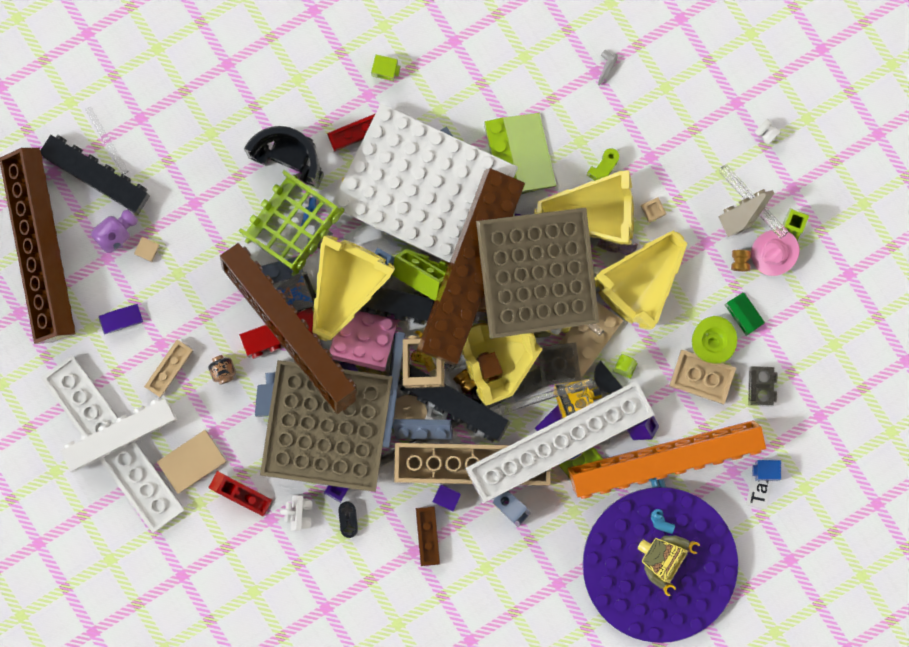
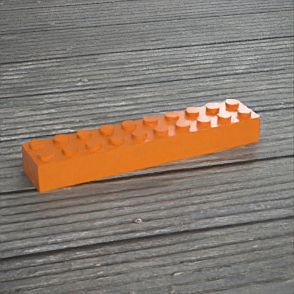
M752 420L569 467L568 471L576 496L586 499L592 497V494L597 492L605 494L611 492L613 488H628L632 483L644 484L652 478L663 479L668 477L667 474H683L690 468L697 470L704 468L706 464L713 463V465L724 463L725 459L737 460L743 458L745 454H760L761 450L766 449L762 427Z

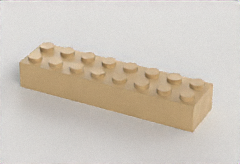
M395 443L394 483L473 484L465 468L510 445ZM550 469L520 485L549 486Z

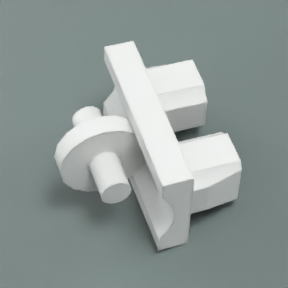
M299 495L292 496V503H286V510H280V514H285V522H291L290 530L301 531V529L311 527V518L302 517V510H311L312 500Z

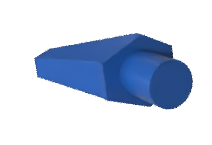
M309 197V206L305 207L311 213L316 208V198ZM306 213L303 215L301 226L309 217Z

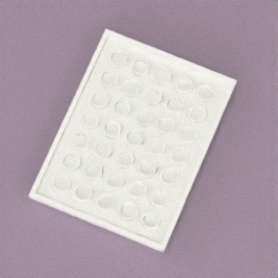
M380 104L332 203L339 209L341 207L344 208L345 214L450 263L484 170L492 168L514 178L518 167L388 106Z

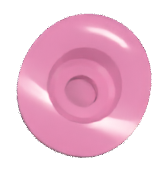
M769 230L761 234L752 246L751 258L753 264L765 275L777 276L784 274L798 260L800 253L799 243L795 236L786 230Z

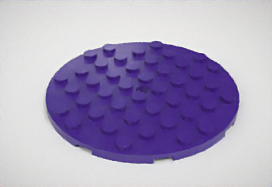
M670 487L646 488L628 493L613 502L593 524L584 546L583 577L588 595L595 608L614 628L642 641L656 643L674 642L701 632L712 624L724 611L731 599L737 581L738 554L735 541L727 524L707 502L680 489ZM655 509L662 510L665 522L675 525L672 534L654 527L651 513ZM677 535L689 540V542L699 543L700 546L695 544L692 546V551L697 552V554L688 551L670 583L676 588V590L672 587L667 588V592L671 596H667L663 588L660 589L649 580L644 570L645 564L642 562L645 554L638 550L642 540L652 544L655 538L661 539L663 536Z

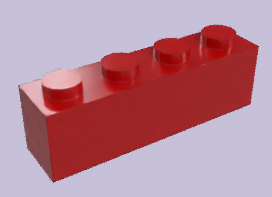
M308 308L296 314L300 320L304 319L309 326L308 330L311 334H314L313 309ZM266 325L239 334L246 355L249 358L256 359L263 356V352L268 350L275 352L282 349V344Z

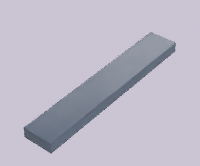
M397 332L394 335L389 376L393 377L382 448L390 447L403 355V339H405V333Z

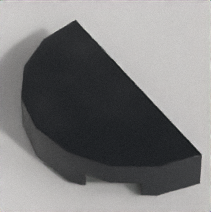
M600 361L594 371V382L602 392L608 394L623 388L603 362Z

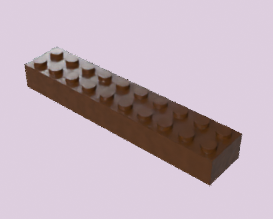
M40 147L19 148L0 157V167L34 344L53 343L75 335V325L73 323Z
M492 168L484 170L416 351L451 365L458 364L484 295L476 221L513 217L525 182Z
M238 242L220 255L222 270L338 415L356 401V384L351 378H346L343 374L344 369L339 363H334L331 359L333 356L327 348H322L318 336L315 333H310L306 321L298 318L294 306L286 303V297L282 291H277L274 288V282L270 276H265L262 273L263 269L258 261L254 262L250 257L251 253L245 246L242 247Z

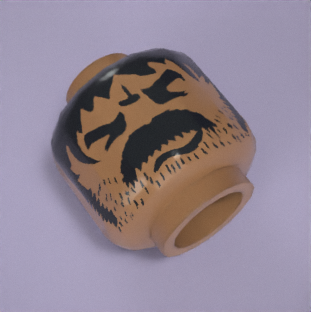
M223 355L212 358L213 362L208 366L212 380L219 382V385L234 380L233 376H235L236 370L232 359L229 357L224 358Z

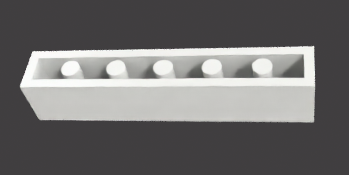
M161 397L150 402L151 406L144 408V406L139 407L133 411V415L129 417L123 415L116 419L117 423L111 426L109 423L98 428L99 432L93 435L91 432L81 437V441L77 443L72 441L63 446L64 449L60 452L69 471L75 472L177 421L168 400H162Z

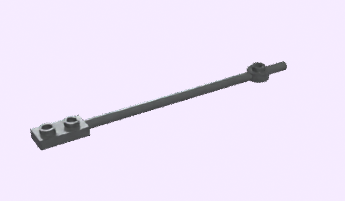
M540 366L526 374L514 395L511 396L514 397L515 401L550 384L542 367ZM508 397L506 399L500 400L487 406L485 404L481 405L490 409L511 397ZM451 420L452 428L460 425L459 423ZM415 439L409 443L424 444L432 439ZM395 450L381 457L380 467L394 460Z

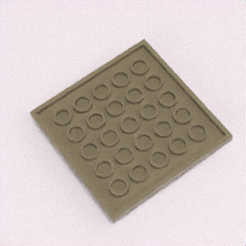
M586 207L476 221L490 338L599 323Z
M277 360L260 476L376 492L393 376L344 370L343 374L346 378H351L356 384V401L337 415L297 363Z

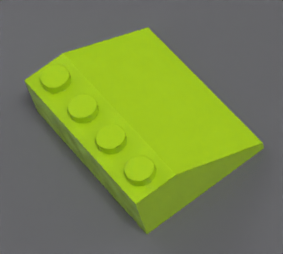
M540 113L484 121L490 154L518 167L514 178L525 182L521 194L557 186Z

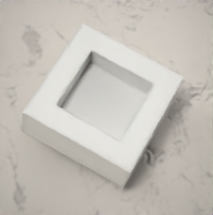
M430 406L425 419L446 420L448 413L444 412V414H441L434 410V407Z

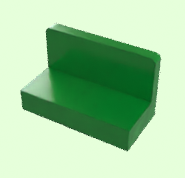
M744 292L725 304V307L746 336L765 323Z

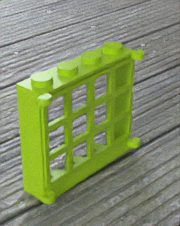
M283 170L282 173L286 179L280 186L278 184L273 186L274 195L269 201L264 199L261 202L263 209L258 216L252 215L249 221L252 224L248 230L244 231L240 228L239 232L246 238L244 242L247 244L253 242L293 271L291 275L295 276L305 266L309 255H312L317 250L318 243L324 236L328 235L329 228L339 220L345 209L342 207L339 209L335 204L298 180L296 175H291ZM296 185L306 191L298 203L288 197ZM309 195L320 201L312 213L302 206ZM285 199L295 206L288 217L277 211ZM324 204L332 209L325 221L316 216ZM299 209L309 215L302 227L291 221ZM274 214L284 220L277 232L267 226V223ZM313 219L322 224L314 236L305 230ZM288 224L299 230L291 242L280 235ZM263 229L274 235L267 245L256 239ZM302 233L311 239L303 250L294 245ZM277 238L288 245L281 255L270 249ZM291 248L300 253L293 264L284 259Z

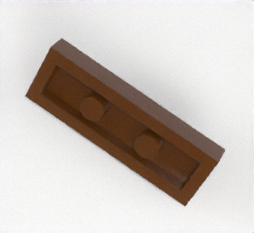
M435 506L416 508L421 566L440 565Z

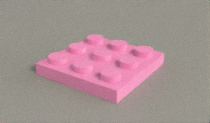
M358 311L355 317L333 338L330 347V353L333 356L331 359L385 372L398 320Z

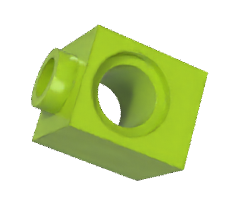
M375 54L371 71L372 77L394 82L395 76H399L401 68L398 65V59Z

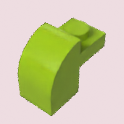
M790 208L781 229L793 234L798 241L800 234L804 231L809 215Z

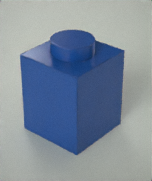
M757 460L755 465H752V476H755V481H780L781 460Z

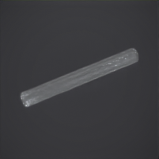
M725 164L719 169V173L743 199L755 197L754 193L728 165ZM765 206L759 216L779 238H783L787 235L788 230Z

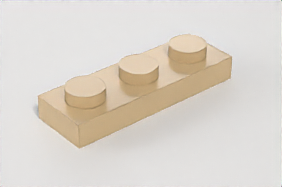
M177 339L144 387L158 397H162L194 350Z

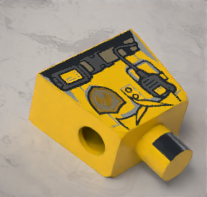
M584 380L555 384L553 390L563 418L594 403L593 400L602 398L600 388L589 389Z

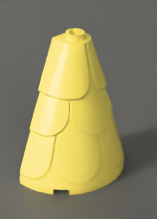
M629 170L619 171L572 190L567 189L538 201L537 209L534 210V214L586 207L589 236L591 238L596 237L621 245H631L632 240L629 239H633L634 202L630 189L632 188Z
M673 230L601 270L594 278L595 287L600 289L598 292L600 297L614 312L629 323L637 322L639 323V328L653 329L659 321L674 277L678 274L687 246L684 237Z
M324 236L321 243L319 272L317 273V294L314 299L313 333L317 334L318 338L323 341L332 340L372 298V295L391 277L395 269L391 263L386 265V259L374 252L346 240L338 242V238L333 236Z

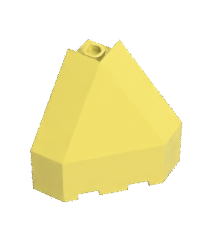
M479 323L471 327L461 356L464 355L471 380L474 379L477 385L476 392L479 398L487 406L514 395L543 349L536 342L534 333L492 339L489 336L488 323ZM495 351L503 375L498 380L486 383L482 379L479 362L476 358L481 353H492Z

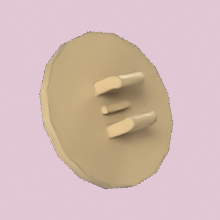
M403 395L396 399L394 419H425L427 415L426 406L418 401L417 397Z

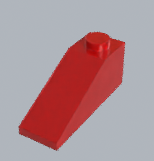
M219 471L216 472L208 487L214 492L263 517L272 502V499Z

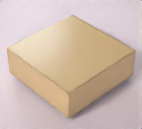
M658 197L641 205L649 223L666 215Z
M141 237L134 255L153 262L160 245Z

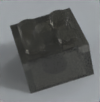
M576 342L541 347L543 350L539 354L543 386L581 381Z

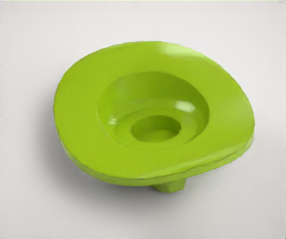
M719 316L703 319L696 326L692 335V348L695 354L703 361L712 364H720L729 360L737 346V333L734 326L727 319Z

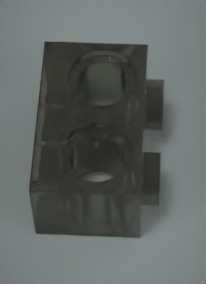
M749 367L748 406L772 407L774 402H777V391H774V383H777L778 374L774 372V367ZM760 372H765L768 375L767 382L759 380ZM760 391L767 393L768 398L766 401H761L758 398Z

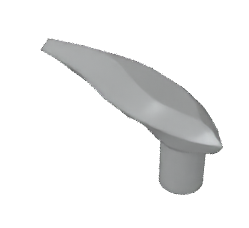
M604 50L601 54L607 62L599 78V86L605 80L618 58L617 54L612 55L607 50Z

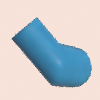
M655 509L651 513L654 527L672 534L675 525L665 522L662 510Z

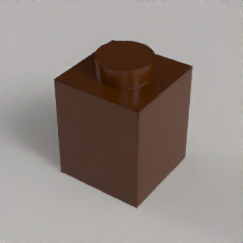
M495 351L492 353L484 352L478 355L476 360L479 362L482 379L486 383L502 378L503 371Z

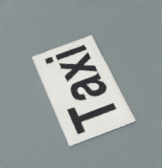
M752 476L746 505L767 510L773 481H755V476Z

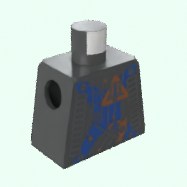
M307 272L296 274L276 288L277 291H282L286 297V303L288 305L292 304L297 312L314 308L316 294Z

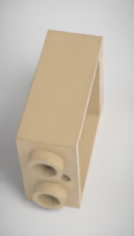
M408 336V339H403V386L405 388L444 387V361L436 359L437 377H410V346H418L421 339L420 336Z

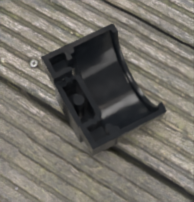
M273 126L265 128L256 133L244 147L249 159L265 166L269 159L302 173L300 180L313 187L319 188L324 177L313 139L291 127ZM274 142L272 149H268V144Z

